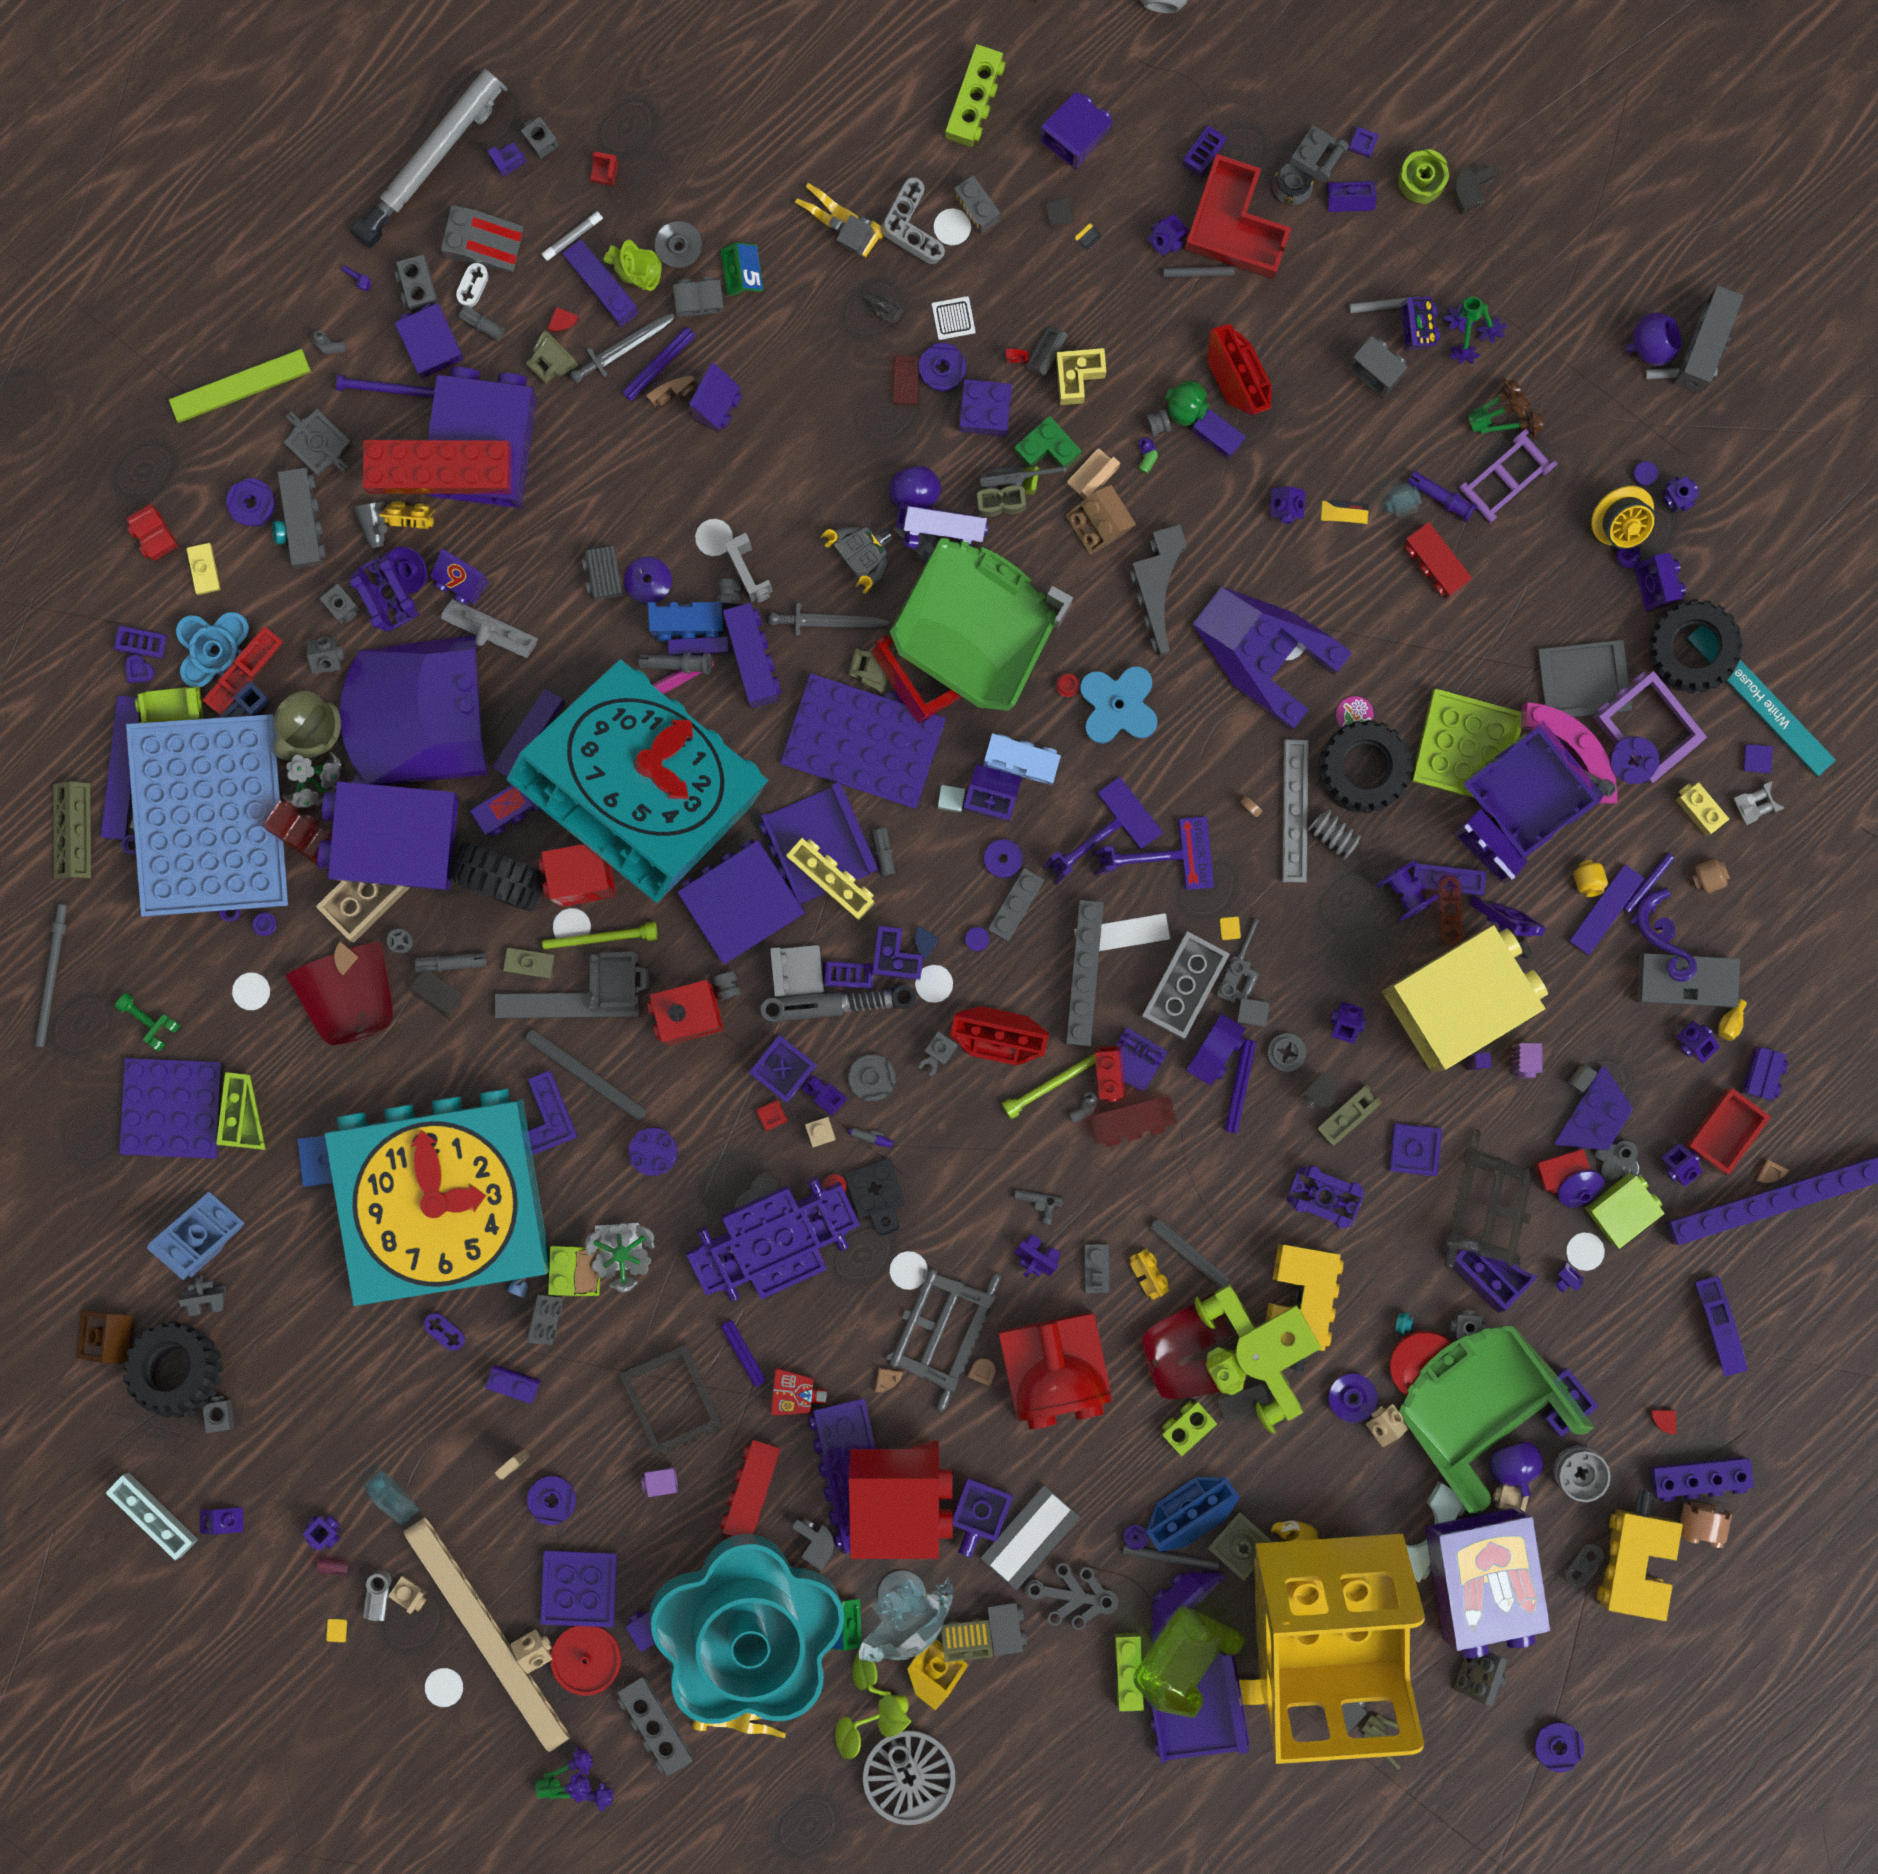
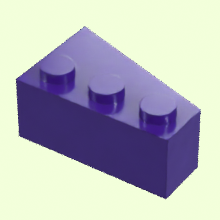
M1472 1242L1463 1244L1447 1261L1497 1313L1506 1311L1538 1277L1518 1268V1266L1504 1261L1497 1257V1255Z

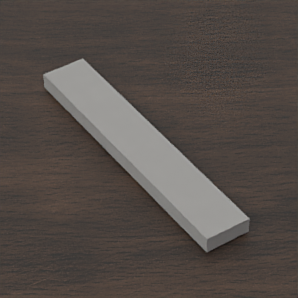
M1285 739L1282 882L1306 883L1308 740Z

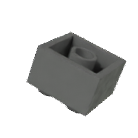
M1371 336L1353 356L1348 369L1381 398H1384L1402 378L1408 367L1405 365L1406 361L1400 355L1392 354L1387 349L1388 346L1380 338L1375 339Z

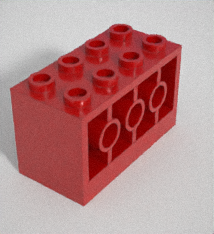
M585 844L542 852L539 866L541 873L546 875L547 882L543 883L544 893L548 899L559 907L617 897L611 865Z

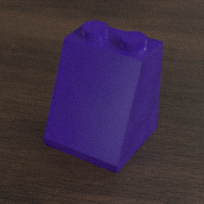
M1076 91L1042 125L1040 142L1077 170L1112 128L1113 120H1111L1112 117L1106 110L1096 108L1093 105V101L1087 95H1080Z

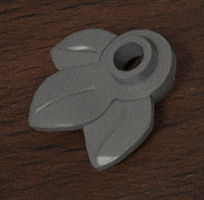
M1621 1140L1617 1144H1612L1608 1151L1596 1150L1594 1154L1598 1159L1604 1161L1601 1167V1176L1605 1181L1615 1180L1620 1176L1623 1178L1628 1173L1636 1176L1639 1173V1164L1636 1160L1638 1149L1636 1144L1630 1140ZM1624 1149L1630 1150L1628 1156L1621 1154Z

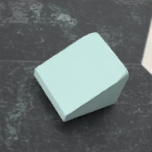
M942 785L938 809L961 813L965 789Z

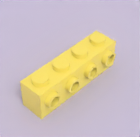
M801 838L786 857L859 921L873 906L874 901L871 898L874 895L864 886L861 889L854 884L856 879L846 870L843 873L836 868L838 863L829 855H826L824 858L818 852L820 848L812 840L809 839L806 842Z

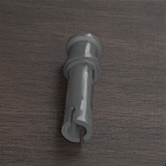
M686 652L682 656L642 653L639 656L643 658L639 659L640 669L682 670L685 674L703 672L704 675H709L712 669L710 653L692 655L690 652Z

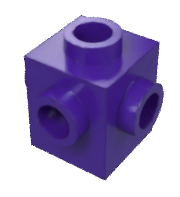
M1173 214L1163 221L1161 219L1152 226L1151 230L1153 232L1147 240L1157 252L1164 256L1170 251L1172 253L1178 251L1183 245V238L1190 230Z
M1678 476L1666 483L1667 488L1661 493L1663 502L1673 513L1680 509L1683 512L1695 505L1694 500L1699 497L1696 483L1693 480H1689L1687 476L1679 479Z
M1291 486L1272 488L1270 517L1280 519V523L1292 524L1296 519H1304L1305 490Z
M1341 1001L1339 1009H1334L1331 1015L1330 1023L1333 1024L1331 1037L1354 1044L1358 1033L1363 1032L1366 1024V1019L1363 1018L1364 1008Z
M1694 1021L1683 1028L1676 1036L1681 1044L1679 1049L1687 1057L1693 1056L1702 1064L1720 1048L1713 1037V1032L1706 1025L1700 1026Z
M1681 1143L1661 1157L1667 1168L1665 1170L1666 1175L1673 1182L1677 1180L1683 1187L1694 1181L1702 1173L1698 1164L1700 1162L1699 1157L1692 1150L1688 1151Z
M323 1514L319 1517L315 1515L305 1525L308 1529L302 1535L307 1538L306 1542L315 1550L321 1551L326 1547L331 1549L340 1539L337 1536L341 1532V1529L338 1527L340 1523L330 1514L328 1516ZM322 1527L329 1532L327 1535L321 1533Z

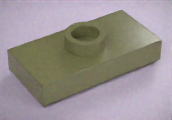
M507 948L503 971L551 979L555 955Z

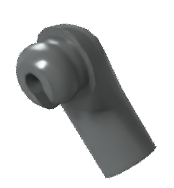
M318 330L313 333V344L323 354L346 353L345 341L332 342L323 331Z

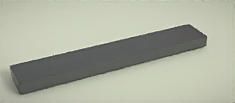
M590 993L495 994V1018L640 1017V994H636L638 995L636 1011L591 1012L589 1004Z

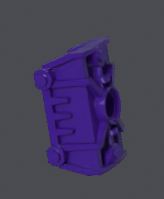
M385 553L356 569L352 574V578H350V584L359 591L372 616L370 618L371 624L375 628L389 632L420 616V613L417 612L414 600L409 597L401 582L394 562L388 557L389 554ZM368 568L371 572L377 574L378 579L376 581L378 585L370 582L364 569ZM387 585H390L395 592L394 597L391 599H387L383 594V589ZM389 606L391 610L395 609L397 612L396 625L392 624L388 616Z
M1313 1165L1309 1166V1168L1299 1167L1286 1202L1293 1205L1295 1211H1308L1335 1222L1338 1228H1352L1365 1195L1362 1186L1356 1182L1349 1184L1320 1172L1321 1170ZM1301 1174L1313 1179L1317 1187L1312 1185L1310 1188L1306 1187L1298 1179L1299 1175ZM1322 1190H1327L1331 1193L1332 1198L1328 1204H1322L1318 1199V1195ZM1304 1191L1308 1193L1307 1197L1312 1199L1304 1201L1291 1195L1293 1192L1299 1193ZM1346 1192L1359 1197L1358 1202L1346 1203L1342 1201V1197L1337 1195ZM1340 1206L1344 1207L1352 1215L1351 1219L1337 1214L1333 1207L1338 1209Z

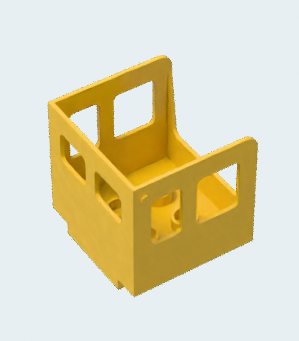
M1390 1534L1256 1543V1559H1254L1258 1673L1276 1764L1414 1755L1421 1752L1424 1748V1740L1410 1679V1628L1423 1624L1424 1611L1404 1535ZM1384 1700L1392 1703L1399 1729L1398 1735L1351 1738L1348 1736L1342 1711L1343 1704ZM1310 1705L1322 1706L1330 1738L1323 1741H1295L1292 1736L1288 1708Z

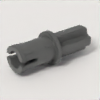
M464 306L460 311L459 317L474 326L477 332L482 331L496 341L502 338L505 328L488 319V315L483 316L468 306Z
M887 828L875 829L873 832L877 849L875 855H878L880 875L896 874L892 859L894 851L890 848Z

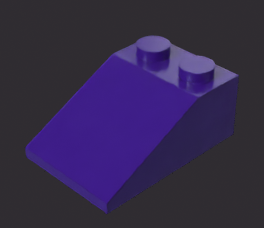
M712 362L689 406L695 421L719 433L722 427L726 428L731 420L729 413L733 407L737 408L742 395L740 394V386Z

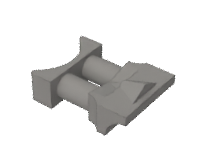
M1772 781L1762 785L1761 789L1754 793H1744L1733 798L1745 825L1757 821L1759 816L1772 811V813L1784 809L1783 806L1775 803L1771 797ZM1764 798L1767 799L1766 803L1756 806L1755 802Z

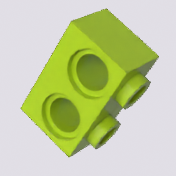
M1189 1401L1180 1409L1182 1414L1174 1420L1172 1417L1162 1426L1164 1430L1161 1434L1181 1456L1217 1425L1214 1419L1197 1401L1193 1404ZM1194 1412H1200L1203 1416L1202 1422L1198 1425L1190 1423V1416ZM1177 1428H1181L1185 1432V1436L1181 1441H1174L1172 1439V1432Z

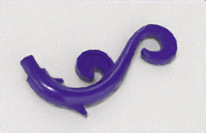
M1667 887L1658 892L1654 890L1641 900L1630 924L1637 922L1641 934L1654 946L1686 959L1688 968L1685 970H1678L1675 967L1678 962L1676 957H1673L1667 966L1670 978L1678 982H1685L1695 975L1697 963L1689 953L1667 942L1675 935V925L1672 920L1661 918L1655 922L1654 929L1663 930L1661 933H1656L1651 929L1648 920L1650 911L1655 912L1656 905L1660 904L1661 900L1671 896Z

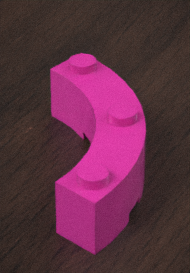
M1536 703L1522 704L1520 728L1532 729L1541 721H1544L1563 746L1577 759L1583 770L1601 780L1608 779L1616 785V778L1608 755L1601 743L1588 728L1574 717L1553 707ZM1617 785L1611 797L1603 795L1599 804H1617Z

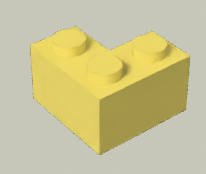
M1104 348L1057 352L1056 366L1060 405L1084 403L1083 380L1105 378L1106 361Z

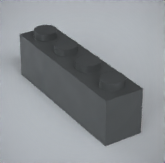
M307 468L278 472L291 565L295 569L324 565L323 558H326L327 554L325 544H321L320 541L323 527L321 520H317L316 511H320L318 498L314 497L313 488H316L315 476L310 474Z

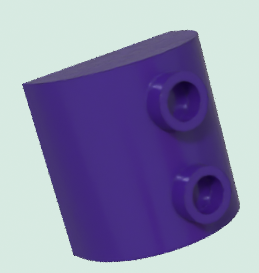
M1672 553L1654 555L1634 567L1645 612L1664 608L1684 600L1683 596L1686 595V587L1683 582H1679L1677 573L1680 572V564L1677 559L1673 560Z

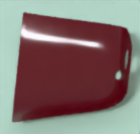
M381 941L350 948L359 958L344 975L336 967L335 953L310 962L285 975L315 1029L327 1044L336 1046L360 1041L390 1026L393 1019V1005ZM359 1012L366 1013L362 1020L359 1017ZM359 1027H363V1028H364L363 1031L356 1032V1029H357V1028H359ZM368 1033L367 1035H365V1036H363V1037L354 1039L355 1037H357V1036H359V1035H361V1034Z
M1212 1293V1294L1206 1296L1205 1298L1201 1299V1301L1203 1302V1301H1205L1206 1299L1212 1297V1296L1214 1295V1293ZM1194 1303L1163 1319L1146 1331L1142 1342L1148 1368L1160 1396L1166 1399H1182L1221 1392L1208 1372L1206 1360H1194L1184 1366L1179 1365L1176 1361L1181 1357L1202 1351L1218 1340L1231 1335L1224 1314L1213 1319L1216 1328H1210L1200 1319ZM1154 1359L1158 1362V1366L1156 1368L1153 1362ZM1150 1363H1151V1365H1152L1154 1375H1153V1373H1152V1370H1151V1367H1150Z

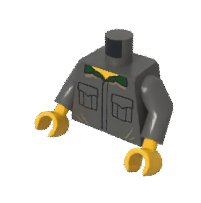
M860 526L843 527L834 531L828 529L820 535L821 538L827 537L829 539L825 547H829L836 542L834 544L835 551L858 579L856 587L859 584L866 587L863 591L864 594L869 591L871 586L883 578L888 564L886 559L888 553L883 546L893 539L886 528H883L875 535L868 527L862 528Z

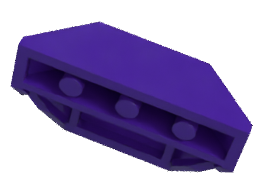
M1190 1570L1183 1574L1180 1571L1171 1579L1172 1585L1166 1591L1163 1588L1159 1590L1153 1597L1155 1601L1151 1607L1152 1642L1156 1645L1226 1579L1224 1574L1218 1571Z

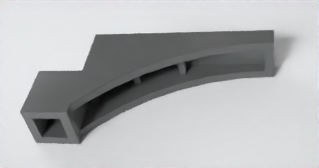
M1180 524L1153 532L1152 540H1149L1152 553H1157V556L1133 563L1132 570L1129 571L1132 584H1137L1139 593H1136L1139 607L1143 606L1146 613L1143 616L1145 627L1147 630L1151 629L1153 638H1150L1153 652L1158 651L1159 657L1168 655L1170 652L1164 620L1167 585L1177 558L1181 552L1187 549Z

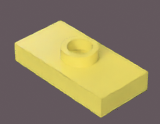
M207 543L188 547L187 553L196 594L201 595L221 590L212 544Z

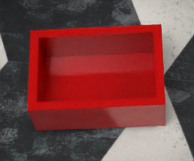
M1733 1088L1725 1089L1684 1147L1689 1151L1692 1150L1701 1160L1720 1174L1729 1175L1771 1116Z

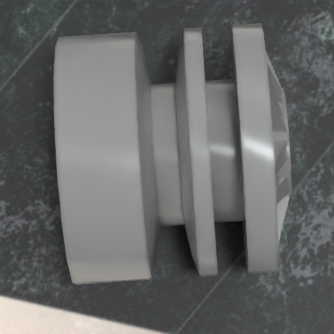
M1569 1446L1561 1451L1554 1461L1553 1474L1555 1481L1569 1497L1576 1501L1590 1502L1597 1500L1604 1495L1609 1487L1611 1478L1609 1466L1597 1452L1588 1446ZM1578 1467H1581L1583 1469V1475L1578 1476L1576 1474L1578 1472Z

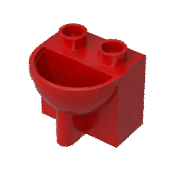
M1093 1312L998 1331L1016 1419L1018 1421L1027 1420L1029 1430L1057 1424L1056 1415L1075 1412L1076 1420L1105 1414L1103 1404L1111 1402L1112 1395L1095 1314Z
M930 1440L929 1443L917 1444L908 1449H850L849 1508L851 1559H939V1539H953L952 1509H939V1499H952V1469H939V1440Z

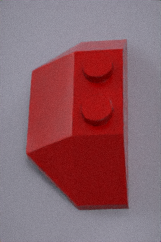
M1230 323L1210 330L1207 363L1227 403L1250 415L1269 410L1271 408L1272 385L1252 344L1241 333L1234 330Z
M979 1006L955 1013L950 1036L970 1056L1018 1066L1045 1055L1049 1033L1026 1015Z

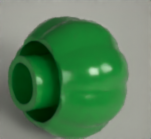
M1194 381L1182 382L1175 389L1170 387L1164 399L1168 402L1170 418L1181 426L1193 425L1197 419L1202 421L1210 406V403L1206 402L1208 396L1206 390L1201 384Z

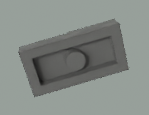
M1084 1244L1085 1293H1110L1109 1244Z

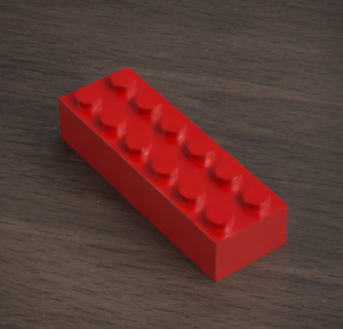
M364 440L363 489L368 494H511L512 446L509 441Z

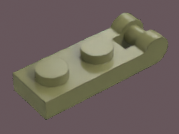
M1367 1084L1316 1128L1331 1146L1336 1145L1382 1103L1379 1097L1375 1098L1370 1092L1371 1088ZM1362 1098L1368 1103L1365 1108L1358 1103Z

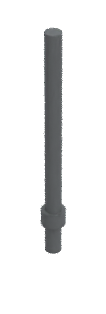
M62 904L57 906L55 923H52L51 927L53 936L35 1046L38 1047L45 1046L62 936L66 933L67 925L65 924L67 905Z

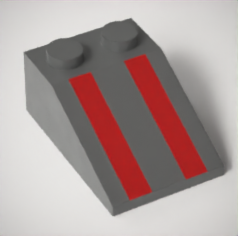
M451 205L441 251L444 257L471 264L480 263L485 267L514 273L524 226L477 210Z

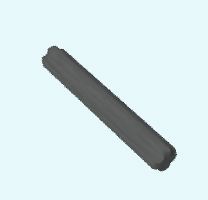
M1160 1219L1154 1220L1150 1228L1218 1287L1223 1288L1227 1284L1229 1278L1164 1222Z

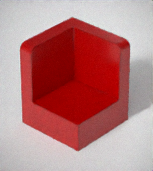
M593 151L594 163L590 181L614 186L619 165L617 156Z

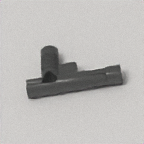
M1015 1190L1014 1199L1036 1202L1035 1210L1045 1212L1043 1213L1042 1223L1050 1225L1052 1224L1051 1218L1054 1206L1062 1207L1063 1197ZM1047 1198L1054 1199L1052 1205H1048Z

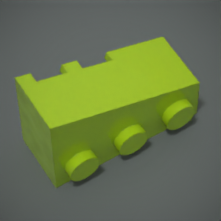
M225 1072L216 1145L266 1150L251 1075Z

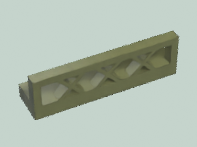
M64 782L53 784L54 879L91 878L90 783ZM62 789L65 792L64 799H62ZM63 815H65V821H64V823H62V816H63ZM65 838V846L63 847L62 840ZM64 862H65V873H63V863H64Z

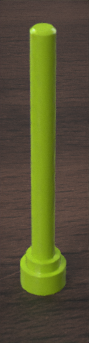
M645 922V925H641L640 928L546 939L542 941V948L551 949L638 937L647 939V941L657 940L656 922Z
M1095 1053L1017 1100L1009 1098L1001 1104L1009 1118H1015L1019 1115L1018 1112L1022 1111V1107L1096 1064Z

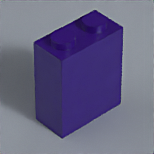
M433 303L427 304L420 309L421 311L415 314H404L399 318V321L395 322L421 379L464 360L438 303L435 305Z

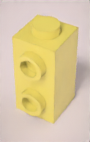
M1699 782L1693 786L1688 783L1679 791L1681 796L1676 801L1705 836L1712 834L1729 820L1727 815Z

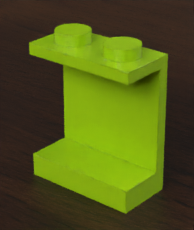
M199 686L141 692L138 694V698L135 699L136 710L141 713L142 722L139 723L204 719Z

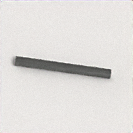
M1125 1544L1123 1546L1122 1554L1218 1571L1219 1568L1218 1561L1164 1551L1159 1552L1158 1550L1148 1548L1131 1550Z

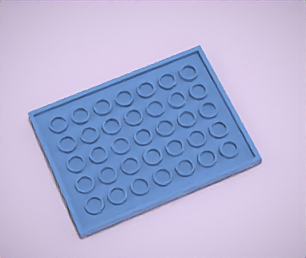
M273 714L126 724L141 917L288 906L277 758L273 752V741L275 739Z

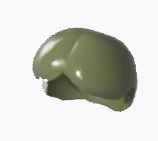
M299 691L289 695L279 705L274 714V754L279 759L288 761L292 760L295 755H301L303 758H313L326 753L336 743L341 731V717L337 707L332 703L324 702L318 694L311 691Z

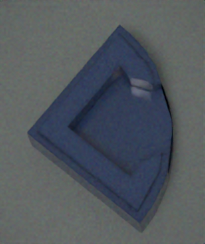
M919 926L915 941L919 953L925 959H927L939 938Z

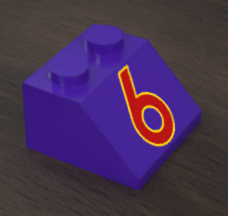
M443 548L439 553L430 576L435 581L434 586L444 593L447 590L455 594L453 598L464 605L468 602L474 606L489 583L481 572Z

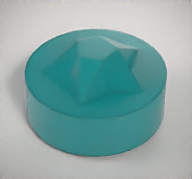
M283 520L273 521L272 535L276 545L286 544L287 531Z

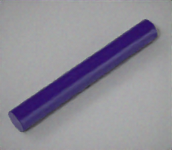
M1667 853L1623 907L1627 913L1631 914L1675 858L1671 854Z

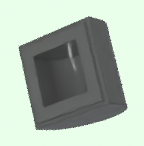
M1581 1063L1567 1083L1578 1093L1583 1094L1596 1077L1597 1072Z

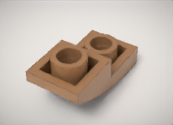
M693 376L677 378L659 386L646 396L655 408L658 404L660 406L664 405L671 398V393L678 400L682 396L686 398L695 390L696 382Z

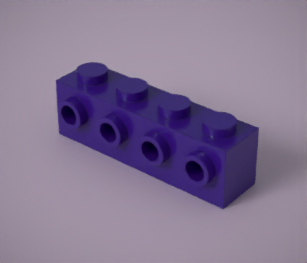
M1747 1457L1649 1467L1653 1496L1660 1498L1661 1502L1674 1501L1675 1496L1683 1495L1684 1499L1699 1498V1494L1708 1493L1710 1497L1722 1496L1723 1491L1732 1490V1494L1747 1493V1489L1754 1488L1751 1459Z

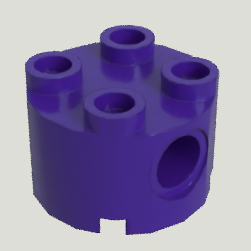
M647 1128L639 1131L633 1137L629 1145V1158L633 1167L645 1175L659 1176L675 1166L678 1159V1145L669 1132L660 1128Z

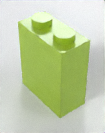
M1628 1173L1585 1207L1609 1242L1618 1249L1665 1214L1660 1208L1662 1206L1661 1201L1655 1194L1651 1195L1646 1189L1648 1184L1640 1175L1636 1176Z

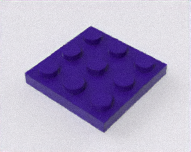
M544 1550L541 1624L614 1627L618 1553Z

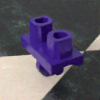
M1032 1234L1025 1241H1022L1014 1252L1022 1258L1019 1264L1026 1268L1023 1275L1028 1277L1032 1272L1039 1277L1044 1272L1051 1276L1059 1265L1057 1262L1060 1252L1049 1247L1043 1255L1037 1251L1041 1240Z

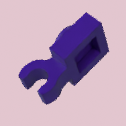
M812 1076L802 1088L806 1094L816 1096L814 1102L831 1116L848 1099L830 1083L827 1086L823 1085L816 1076Z

